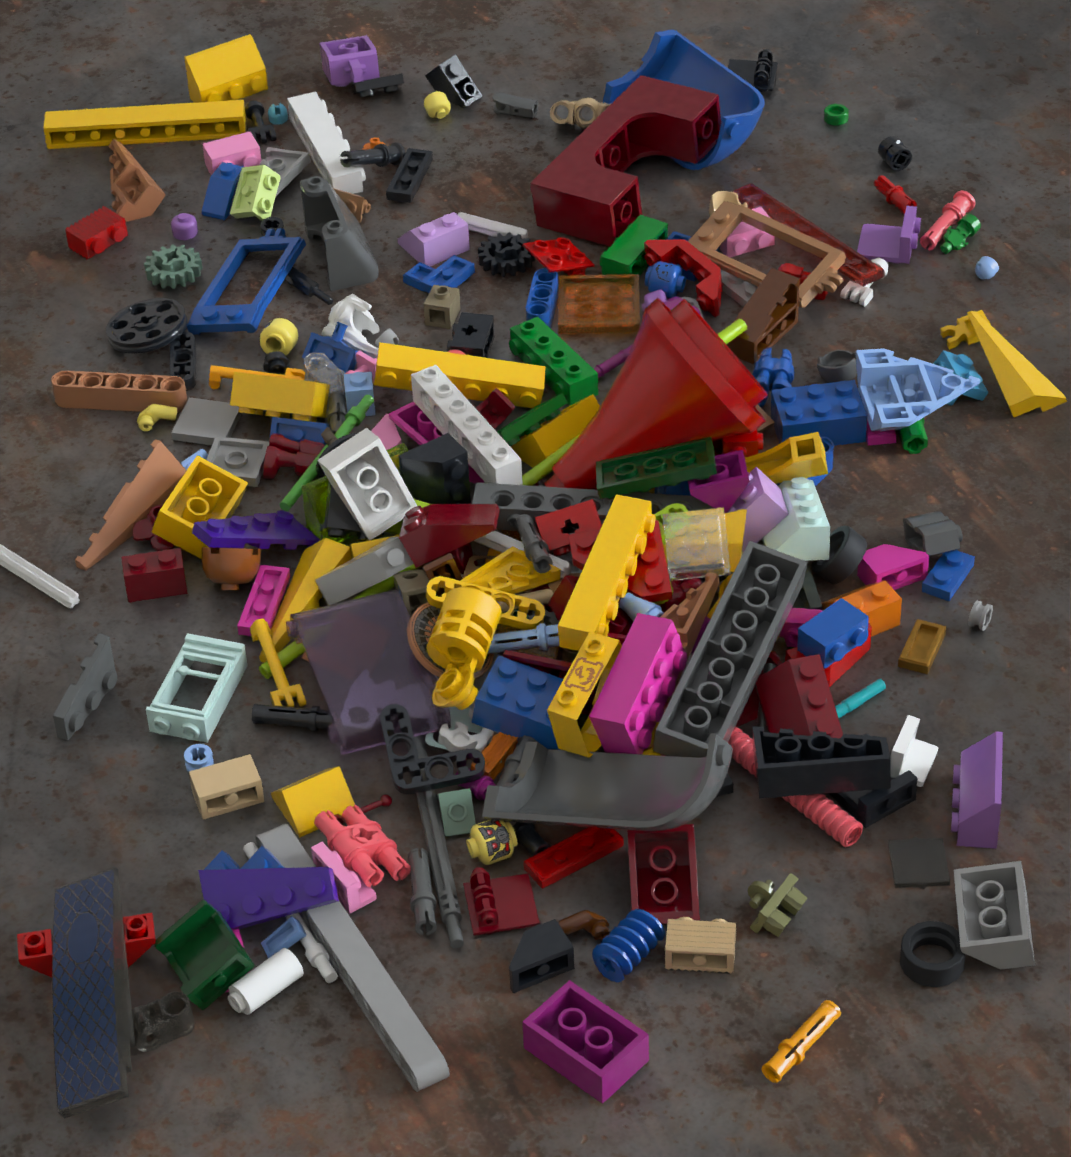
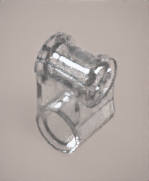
M314 352L304 358V366L308 373L305 381L330 384L329 395L333 392L345 394V373L325 354Z

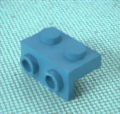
M943 350L937 360L933 362L935 365L954 370L953 374L959 375L962 378L968 379L969 376L980 379L978 385L962 395L983 401L989 393L982 382V377L975 370L973 361L964 354L956 355ZM958 397L948 402L947 405L952 406Z

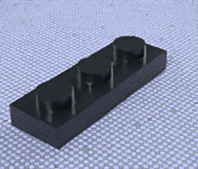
M407 149L386 190L387 200L400 203L412 202L433 160L432 151Z

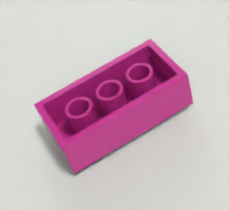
M637 613L589 716L606 753L642 755L644 749H647L651 743L653 729L656 723L660 722L664 713V705L668 697L674 693L675 681L679 672L685 668L687 663V653L684 651L680 636L671 619Z

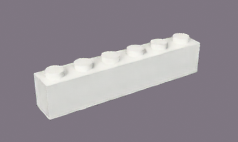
M316 92L287 98L289 118L322 178L327 180L332 188L351 194L363 192L362 181L366 180L365 171L362 166L344 167L341 164L340 159L348 158L340 156L342 152L350 151L347 139L342 138L340 127L335 126L333 115L327 112L325 101L320 100Z

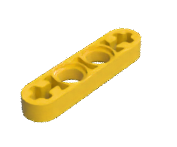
M441 576L431 579L427 584L426 599L431 606L439 609L442 608L446 594L450 590L465 587L480 590L492 597L496 602L503 601L509 606V610L501 614L499 624L529 630L536 629L537 625L544 622V606L535 599ZM439 588H444L442 597L436 596V591ZM515 606H519L517 617L513 616ZM529 610L535 611V616L532 620L527 619Z

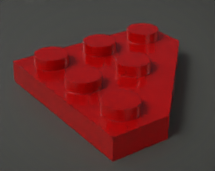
M656 520L653 532L647 533L644 553L638 554L637 568L633 576L629 575L627 587L628 593L630 592L634 596L649 602L673 599L659 521ZM600 529L568 534L573 566L583 570Z

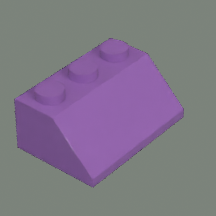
M996 731L961 752L960 765H954L953 784H959V789L953 788L952 808H958V813L952 812L951 832H957V846L997 849L1002 802L1003 732Z

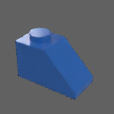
M222 162L210 176L202 207L203 216L220 220L227 219L230 215L243 166Z

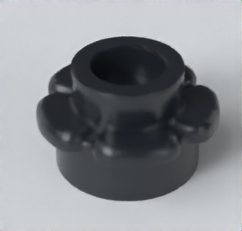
M280 351L271 352L264 359L263 369L268 373L283 375L286 372V368L290 367L289 359Z

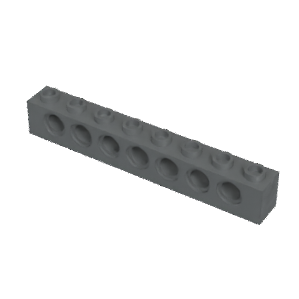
M476 482L472 504L498 505L500 511L496 530L517 531L514 522L517 523L516 518L522 514H527L532 517L534 525L539 532L535 517L591 499L595 502L601 524L603 525L614 499H599L598 491L591 489ZM639 492L622 495L651 501L652 514H656L668 505L679 503L686 506L691 520L712 515V506L693 496ZM676 516L673 517V518L676 519L677 521L681 519V518H677ZM572 522L567 523L568 528L563 530V533H575L579 526H574Z

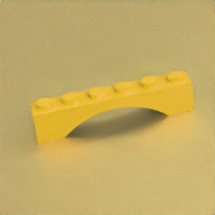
M819 432L789 437L781 444L765 452L745 458L747 472L750 473L757 467L775 484L791 481L796 477L809 478L828 474L825 448ZM652 488L649 492L655 493V488Z

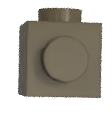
M433 285L424 302L426 326L445 329L452 328L461 310L458 288Z

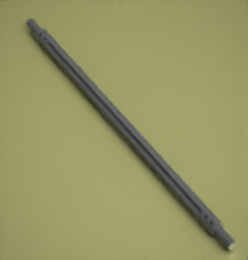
M386 591L379 597L377 607L382 629L393 635L386 650L392 680L396 692H400L413 685L395 600L391 597L390 591ZM410 717L418 758H426L428 756L420 719ZM406 743V748H407V753H408L411 748H410V746ZM425 768L420 769V772L422 775V782H424L427 780L425 778ZM435 789L416 793L442 922L447 926L451 947L460 948L464 944L460 927L462 916Z

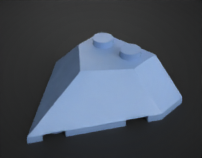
M884 348L856 350L858 391L867 413V420L871 431L897 430L908 427L980 383L979 378L969 376L968 379L953 374L954 370L910 357L908 361L893 356L894 351Z

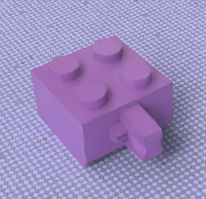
M367 35L320 43L323 72L331 85L343 87L349 85V82L355 83L380 78L376 48Z

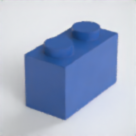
M840 598L798 628L797 651L806 657L820 654L825 669L834 662L840 661L845 654L855 647L861 646L868 638L869 616Z

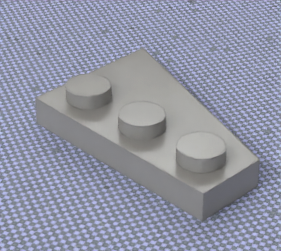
M267 147L266 158L261 160L260 165H265L280 175L276 196L311 162V158L308 152Z

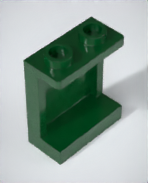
M202 900L192 907L175 924L166 929L156 939L154 944L155 948L165 955L183 983L180 989L185 997L202 1010H205L226 992L229 986L255 967L222 914L206 900Z

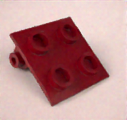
M478 867L472 871L470 882L463 883L473 936L532 927L540 924L528 873L490 879L489 873L484 868Z

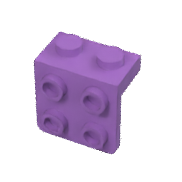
M906 206L902 227L864 224L858 244L857 258L867 261L882 258L886 262L909 264L912 249L917 248L918 234L920 233L921 218L916 217L917 207Z

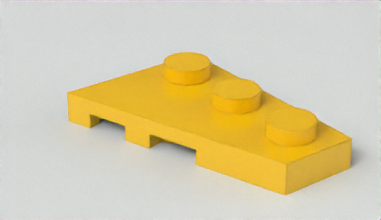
M512 546L460 581L516 594L560 580L561 569L550 564L552 568L548 572H536L532 562L526 558L524 551Z

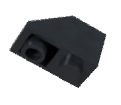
M456 54L425 75L435 92L445 93L449 102L462 108L467 107L483 96Z

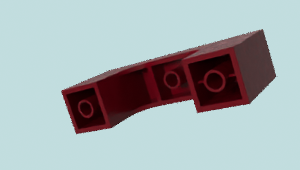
M640 75L530 183L537 226L611 246L615 239L623 234L628 225L633 223L639 215H642L638 176L623 172L634 161L650 155H663L697 164L716 145L721 127L719 95Z

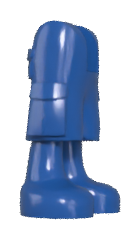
M767 347L761 351L760 358L755 363L752 375L767 394L769 393V385L773 383L772 390L792 387L791 383L794 380L795 372L792 364V354L787 349L782 350L780 358H772V348ZM768 396L758 404L760 407L765 405Z

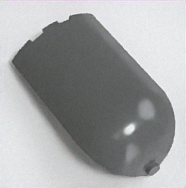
M710 733L706 757L590 752L593 755L588 758L565 750H550L539 742L526 741L521 762L514 773L517 780L513 783L506 782L502 786H487L482 817L487 820L637 831L673 829L696 818L715 799L727 776L733 748L718 734Z

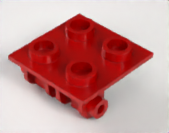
M560 237L556 240L547 241L536 240L523 243L522 245L549 272L563 271L574 282H582L585 279L586 268L595 266L567 238Z

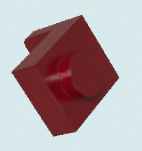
M496 388L476 409L496 429L514 411L515 405Z

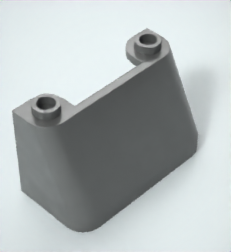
M319 176L300 180L305 232L308 239L313 238V234L323 238L328 270L327 284L330 291L374 282L379 276L378 264L357 218L327 180Z

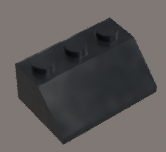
M449 433L398 455L400 476L413 499L429 504H471L468 451Z

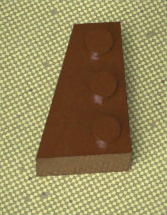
M774 268L770 269L734 320L735 322L737 319H742L747 325L746 331L726 344L739 359L755 364L760 358L761 351L767 347L772 348L798 323L800 278Z

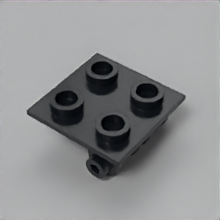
M761 50L757 61L729 59L728 68L754 86L759 92L773 91L778 62H773V54L770 50Z

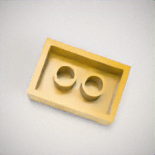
M234 372L230 406H238V412L263 415V410H266L265 416L290 419V413H292V419L317 422V417L326 418L330 384Z
M197 455L159 510L151 532L202 559V547L208 546L192 533L194 522L231 518L241 502L248 482Z

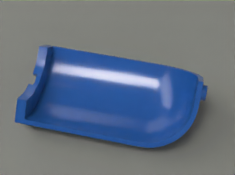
M676 30L655 32L649 50L641 59L644 62L641 67L635 72L631 70L623 77L606 83L603 103L606 104L613 103L640 75L719 95L721 127L716 145L697 164L672 158L679 165L690 170L707 168L733 154L753 132L765 103L762 94L754 86Z

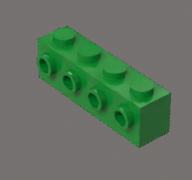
M538 316L510 328L509 348L515 356L517 355L525 364L546 366L544 384H547L554 390L556 395L563 393L569 406L592 394L594 396L598 395V373Z

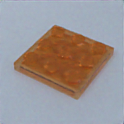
M639 274L559 276L558 334H627L639 331Z

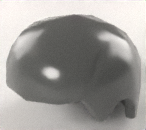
M838 349L828 352L823 357H819L817 368L821 378L827 383L854 379L857 375L856 352L852 353L848 350Z

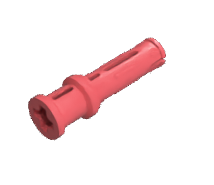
M958 191L954 195L953 201L943 207L942 215L920 238L921 246L924 249L928 247L929 251L933 250L943 238L948 227L958 224V221L967 212L973 210L976 204L974 197L967 191Z

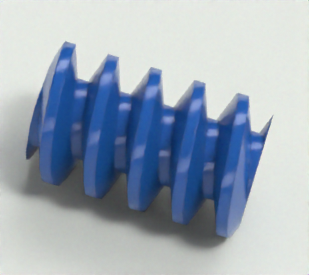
M640 909L631 910L626 918L622 919L618 926L614 927L609 935L605 936L601 943L597 944L593 949L592 957L596 967L607 979L614 982H622L624 975H629L633 970V966H638L641 958H645L649 954V950L657 946V941L664 939L666 936L665 929L652 914Z

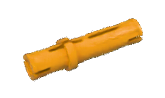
M825 1000L789 1039H784L779 1044L778 1051L762 1066L764 1076L769 1081L778 1083L793 1065H799L804 1060L807 1050L841 1016L839 1007L834 1002ZM815 1024H818L817 1028L809 1036H807V1032ZM796 1046L797 1049L786 1059L785 1056Z

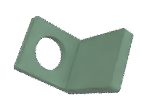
M470 788L438 793L436 798L439 800L444 836L470 833L472 826L476 824Z

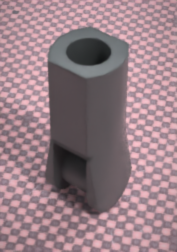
M503 92L493 95V101L496 103L494 105V112L498 114H513L535 118L538 112V100L516 97Z

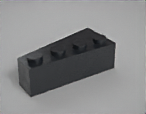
M752 726L759 798L891 788V761L886 737L843 734L841 738H832L826 732L813 731L812 736L794 735L792 729H780L779 733L764 732V727Z

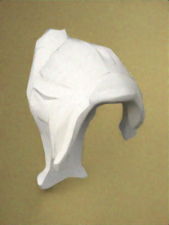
M354 294L337 302L331 308L328 317L329 323L323 328L321 334L332 337L337 322L348 326L342 339L348 347L360 350L372 358H377L379 348L367 342L366 337L361 334L362 330H369L372 334L379 333L380 331L379 325L375 323L374 317L368 311L371 305Z

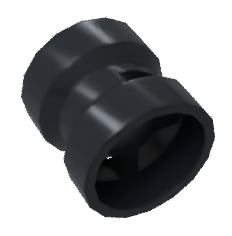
M896 136L885 138L878 147L879 156L894 171L903 170L911 163V151Z

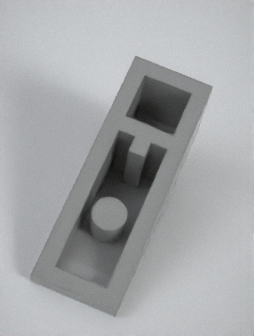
M390 537L317 578L315 582L330 607L395 575L414 563L399 537Z

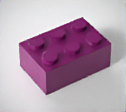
M570 980L522 1022L524 1049L602 1104L649 1061V1034Z

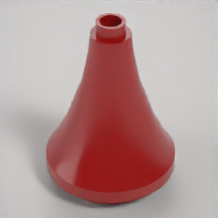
M657 298L645 308L642 324L626 362L598 411L571 447L554 464L552 470L555 474L544 484L546 487L597 490V461L711 437L712 441L737 434L753 433L766 422L755 406L767 397L768 394L739 358L685 299L670 310Z

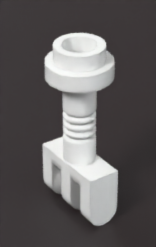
M882 258L872 259L867 264L868 273L860 283L857 284L849 281L842 289L840 297L846 300L850 296L851 302L857 303L859 300V305L865 307L873 298V289L869 287L876 279H883L888 273L887 262Z

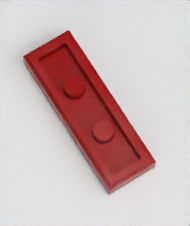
M588 827L525 860L524 869L544 889L623 847L624 838L615 829Z

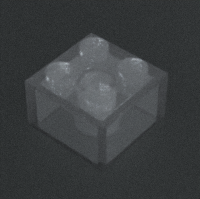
M724 508L663 514L670 581L703 578L707 573H716L718 576L731 574Z

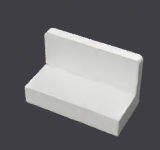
M908 715L890 756L891 777L896 778L910 770L918 777L917 786L923 787L937 755L938 747L915 739L920 719Z

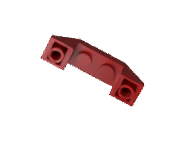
M685 239L647 240L644 242V258L649 266H653L658 261H663L675 265L680 264L684 270L692 272L700 282L696 285V301L703 311H708L714 317L720 315L722 296L720 267Z
M152 912L120 917V936L113 937V951L108 947L112 937L108 944L100 939L106 948L112 952L113 968L108 964L112 955L108 962L102 957L106 948L102 955L96 951L100 943L99 939H97L94 952L106 963L102 973H104L107 965L113 972L127 970L156 943ZM51 929L17 934L20 965L51 978L54 976L56 980H61L64 972L70 976L69 979L73 978L66 968L60 964L63 956L58 961L53 955L54 940ZM66 944L67 948H66L65 951H64V949H63L60 945L57 947L55 953L57 952L58 948L60 947V949L64 952V954H66V955L68 956V958L70 959L69 962H68V964H67V966L69 965L70 961H72V962L76 965V967H75L73 973L75 972L76 968H78V969L82 972V974H81L80 977H82L83 974H84L85 976H87V975L84 973V971H85L86 967L88 966V964L90 963V964L92 965V967L94 968V970H93V972H92L91 975H93V973H94L95 970H96L99 974H101V973L97 970V968H96L97 965H98V963H99V961L97 962L96 966H94V965L90 962V960H91V958H92L94 952L92 953V955L90 956V958L85 961V962L88 961V963H87L86 967L84 968V970L82 971V969L78 966V964H84L85 962H83V963H77V962H75V961L71 958V956H70V954H69V950H68V944ZM53 958L64 970L60 979L54 975L58 965L53 972Z

